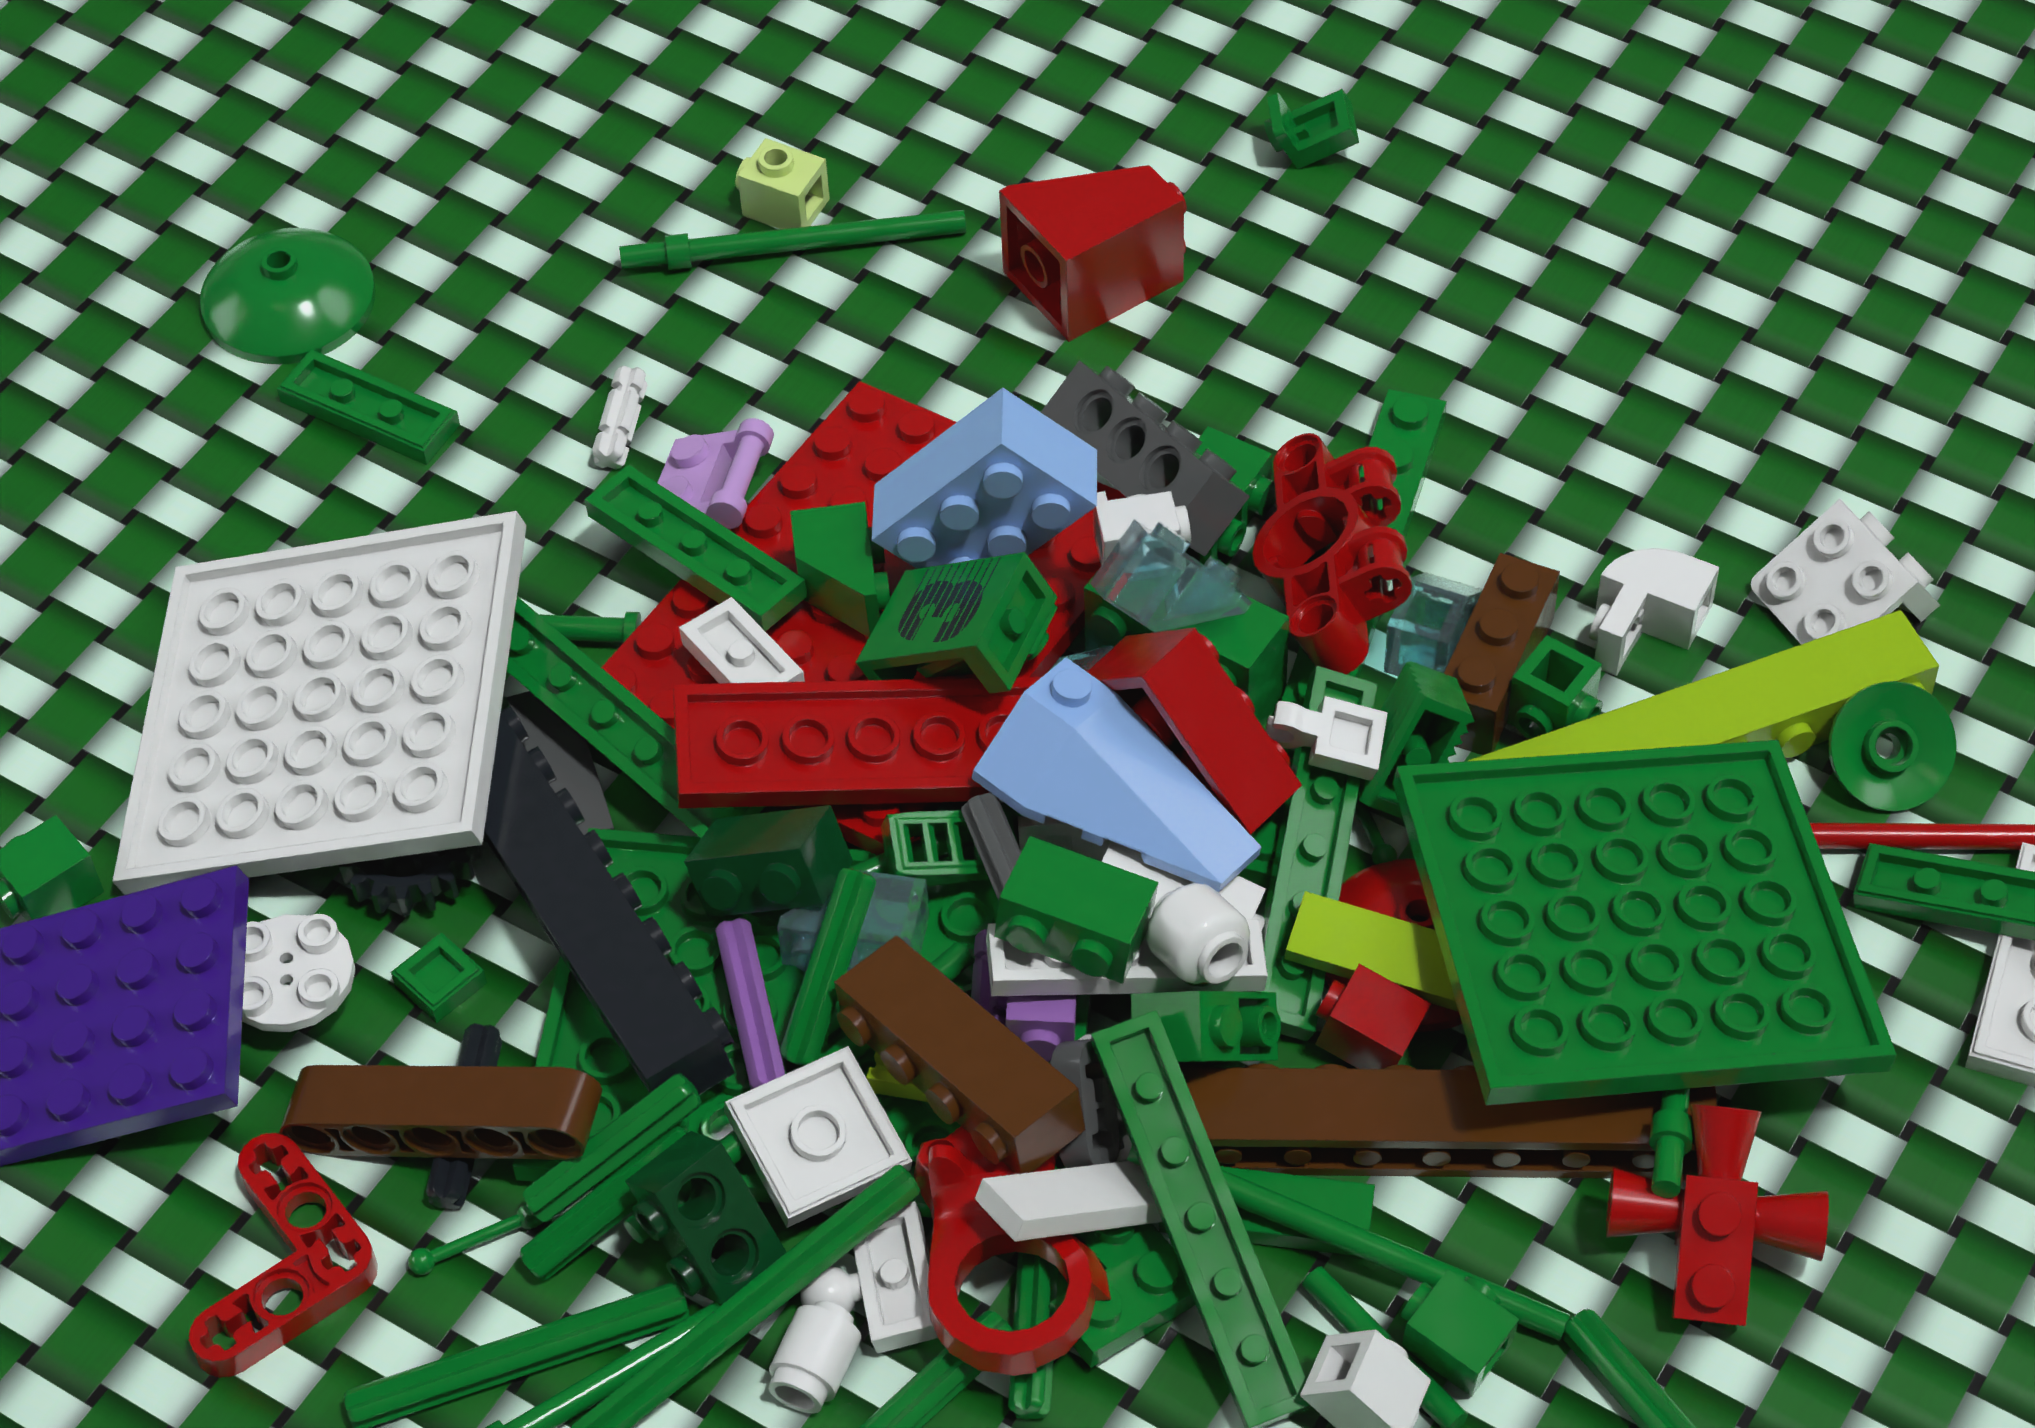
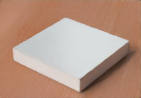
M849 1046L725 1101L724 1112L786 1228L857 1196L895 1165H901L908 1171L911 1170L913 1161Z

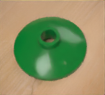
M1880 682L1859 690L1842 705L1831 726L1829 756L1836 778L1854 799L1874 809L1903 811L1924 804L1934 797L1945 785L1956 759V735L1947 711L1929 692L1906 682ZM1883 734L1889 736L1893 742V751L1885 759L1880 757L1876 751L1877 739Z

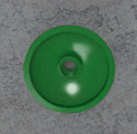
M308 228L276 229L258 234L241 242L215 263L203 282L200 294V309L207 331L214 341L229 353L248 361L263 364L298 363L311 349L321 354H327L346 343L361 329L373 309L376 293L375 282L367 259L349 241L321 230Z

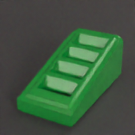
M1003 809L1017 842L1012 809ZM962 810L917 811L886 815L881 825V832L891 890L989 879L972 836L975 860L963 859L959 832L969 831L961 812ZM935 835H946L950 861H939ZM921 836L925 862H914L910 837Z

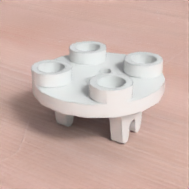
M285 914L260 922H247L242 1022L262 1031L291 1032L316 1025L337 1011L351 991L356 968L348 940L339 932L336 922L331 917L325 914ZM287 982H292L290 985H284Z

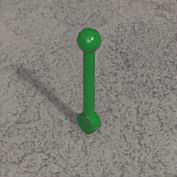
M1358 795L1355 812L1374 849L1371 855L1372 862L1379 864L1396 860V850L1384 842L1367 805L1359 800L1360 796Z
M526 1204L518 1209L516 1215L435 1249H415L408 1257V1267L414 1274L426 1275L433 1270L435 1263L520 1227L533 1229L544 1222L533 1215Z

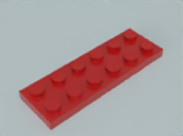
M1017 677L1010 691L990 694L978 678L674 684L673 706L678 809L963 802L977 795L991 793L972 779L973 770L1024 691L1041 677Z

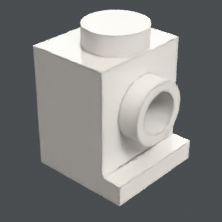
M1105 491L1097 492V506L1093 508V533L1105 583L1181 571V545L1191 543V529L1186 506L1175 507L1171 491L1148 495L1137 494L1128 498L1107 501Z

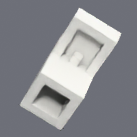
M1661 548L1629 552L1610 563L1600 577L1596 616L1589 634L1590 639L1597 641L1594 660L1602 664L1601 670L1617 676L1641 632L1688 650L1712 608L1719 567L1678 551Z

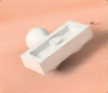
M909 1202L853 1248L857 1273L848 1275L842 1269L830 1266L800 1291L802 1306L815 1305L818 1301H828L843 1307L849 1313L852 1311L855 1302L863 1300L871 1342L877 1354L938 1338L930 1321L927 1298L930 1257L921 1213L916 1202Z

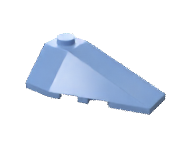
M1067 657L1024 691L973 770L972 779L1024 817L1043 824L1047 816L1082 829L1081 839L1102 846L1104 840L1107 839L1141 852L1144 863L1189 881L1207 884L1218 892L1260 855L1262 848L1115 691Z

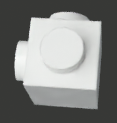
M1377 1330L1326 1335L1300 1396L1335 1428H1413L1417 1422L1419 1408L1431 1379L1408 1359V1353L1403 1347L1386 1339Z

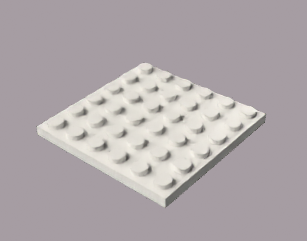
M512 511L175 567L112 880L122 893L127 895L236 865L249 878L482 845L527 527L519 513Z

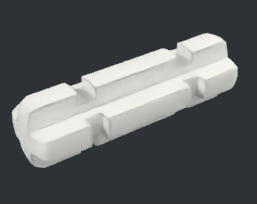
M621 366L614 373L611 387L614 389L608 394L598 428L602 432L596 435L592 452L595 455L594 462L601 468L610 467L617 470L626 462L629 448L626 446L632 441L641 410V405L638 403L644 399L647 389L646 373L639 367L631 369L627 366Z

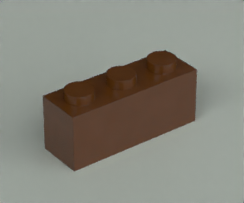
M1503 553L1499 554L1444 672L1446 675L1457 678L1474 719V722L1466 725L1468 733L1460 735L1462 744L1456 747L1480 755L1494 752L1507 724L1512 677L1547 635L1554 619L1560 571Z

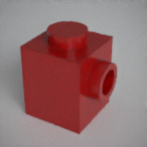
M1359 964L1347 986L1334 980L1315 1015L1325 1020L1326 1023L1315 1045L1358 1069H1384L1388 1066L1398 1065L1431 1003Z

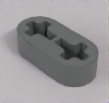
M1091 1039L1064 1041L1058 1044L1053 1051L1050 1064L1079 1088L1086 1130L1059 1151V1156L1066 1168L1114 1163L1117 1161L1120 1149L1117 1106Z

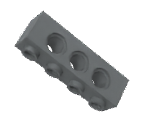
M1079 360L1041 413L1097 449V472L1127 498L1137 494L1148 495L1171 491L1175 507L1185 505L1188 512L1191 543L1186 545L1201 555L1206 556L1250 497L1231 481L1237 470L1209 449H1206L1202 456L1196 451L1203 442L1174 420H1172L1168 427L1162 424L1169 414L1140 392L1133 400L1129 395L1135 389V386L1115 370L1106 365L1099 374Z

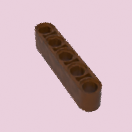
M310 1065L302 1068L299 1073L279 1134L288 1136L301 1151L315 1155L570 1160L577 1159L584 1154L603 1090L601 1084L592 1076L579 1070L564 1067Z

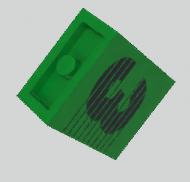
M1025 552L906 570L855 663L869 680L913 679L920 663L963 658L989 694L1010 691L1057 596Z

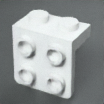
M1841 499L1836 501L1751 580L1753 592L1800 644L1890 614L1902 603L1921 622L1940 606L1925 589L1934 580L1909 552L1898 561L1886 548L1895 539L1893 535L1870 511L1859 519Z

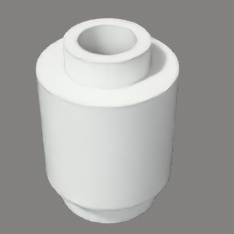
M818 1301L815 1305H803L797 1308L769 1367L772 1380L768 1389L778 1401L797 1411L818 1413L824 1402L834 1399L861 1341V1333L853 1324L854 1318L846 1309L828 1301Z

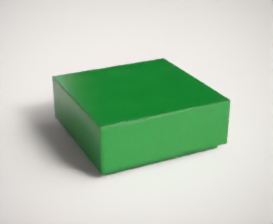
M442 932L391 971L394 985L436 1023L487 984L484 970Z

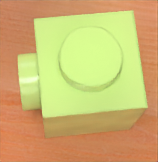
M767 138L763 140L752 157H746L742 161L736 174L735 184L740 192L742 216L779 229L811 226L830 200L825 158Z

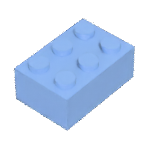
M1001 388L874 484L871 541L917 569L1025 552L1029 555L1097 506V449L1005 388Z

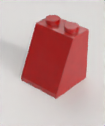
M1150 165L1014 184L999 190L1003 272L1068 342L1184 281V254L1186 253L1184 214L1187 210L1186 202L1180 189L1172 182L1167 183Z

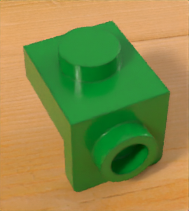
M1343 89L1292 111L1278 92L1267 97L1270 119L1264 121V126L1268 139L1276 152L1283 150L1286 152L1297 169L1359 143L1352 102Z

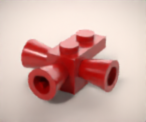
M1691 1104L1698 1176L1682 1175L1680 1193L1675 1197L1663 1198L1654 1194L1651 1189L1652 1179L1618 1168H1612L1607 1207L1606 1238L1675 1232L1674 1245L1678 1246L1672 1318L1746 1326L1753 1241L1820 1262L1823 1259L1829 1216L1828 1191L1757 1197L1759 1183L1741 1181L1761 1117V1111Z

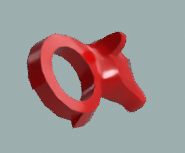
M961 1126L946 1138L923 1142L916 1158L914 1179L931 1211L933 1220L927 1286L930 1321L938 1339L952 1355L977 1370L1012 1376L1036 1373V1368L1067 1354L1089 1327L1096 1300H1111L1107 1274L1095 1252L1073 1234L1014 1242L979 1205L975 1197L983 1178L1014 1175L1016 1173L1002 1161L999 1164H993L988 1161L974 1144L971 1134ZM1059 1151L1033 1172L1054 1170L1059 1157ZM1011 1252L1038 1255L1055 1265L1068 1283L1065 1300L1052 1317L1033 1328L1011 1332L987 1328L969 1317L959 1303L958 1296L962 1282L976 1265L994 1255Z

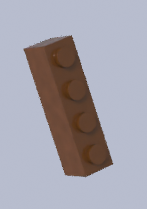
M894 936L834 981L841 1010L837 1013V1020L847 1037L857 1046L862 1047L868 1044L881 1056L889 1073L899 1083L907 1085L911 1082L923 1092L929 1105L941 1120L947 1124H952L956 1121L971 1134L978 1150L991 1163L999 1164L1002 1161L1016 1174L1033 1172L1086 1130L1079 1088L899 936Z

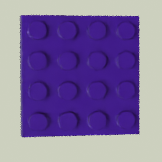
M237 865L0 928V1166L238 1107L249 878Z

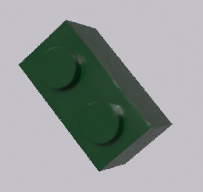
M831 805L716 818L684 862L707 917L824 905L833 892L839 872L843 868H849L853 859Z

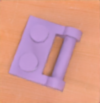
M749 418L740 424L738 430L706 435L695 434L675 439L658 484L727 529L736 528L742 523L747 510V503L744 498L760 457L765 456L769 452L774 438L773 429L763 420Z

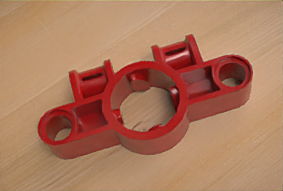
M1304 433L1287 441L1274 457L1273 471L1277 511L1265 522L1255 539L1253 561L1262 576L1285 605L1287 616H1289V631L1315 667L1320 666L1347 675L1354 671L1368 654L1369 640L1366 621L1397 608L1406 602L1411 595V578L1409 572L1403 567L1407 557L1406 541L1404 536L1397 530L1387 527V525L1396 520L1401 511V498L1398 490L1393 486L1396 480L1397 466L1394 457L1388 451L1378 447L1359 448L1335 459L1319 436L1314 433ZM1360 466H1363L1364 477L1359 475ZM1382 498L1383 508L1379 510L1377 499ZM1337 541L1323 555L1303 565L1315 552ZM1388 580H1392L1393 583L1391 591L1388 590Z

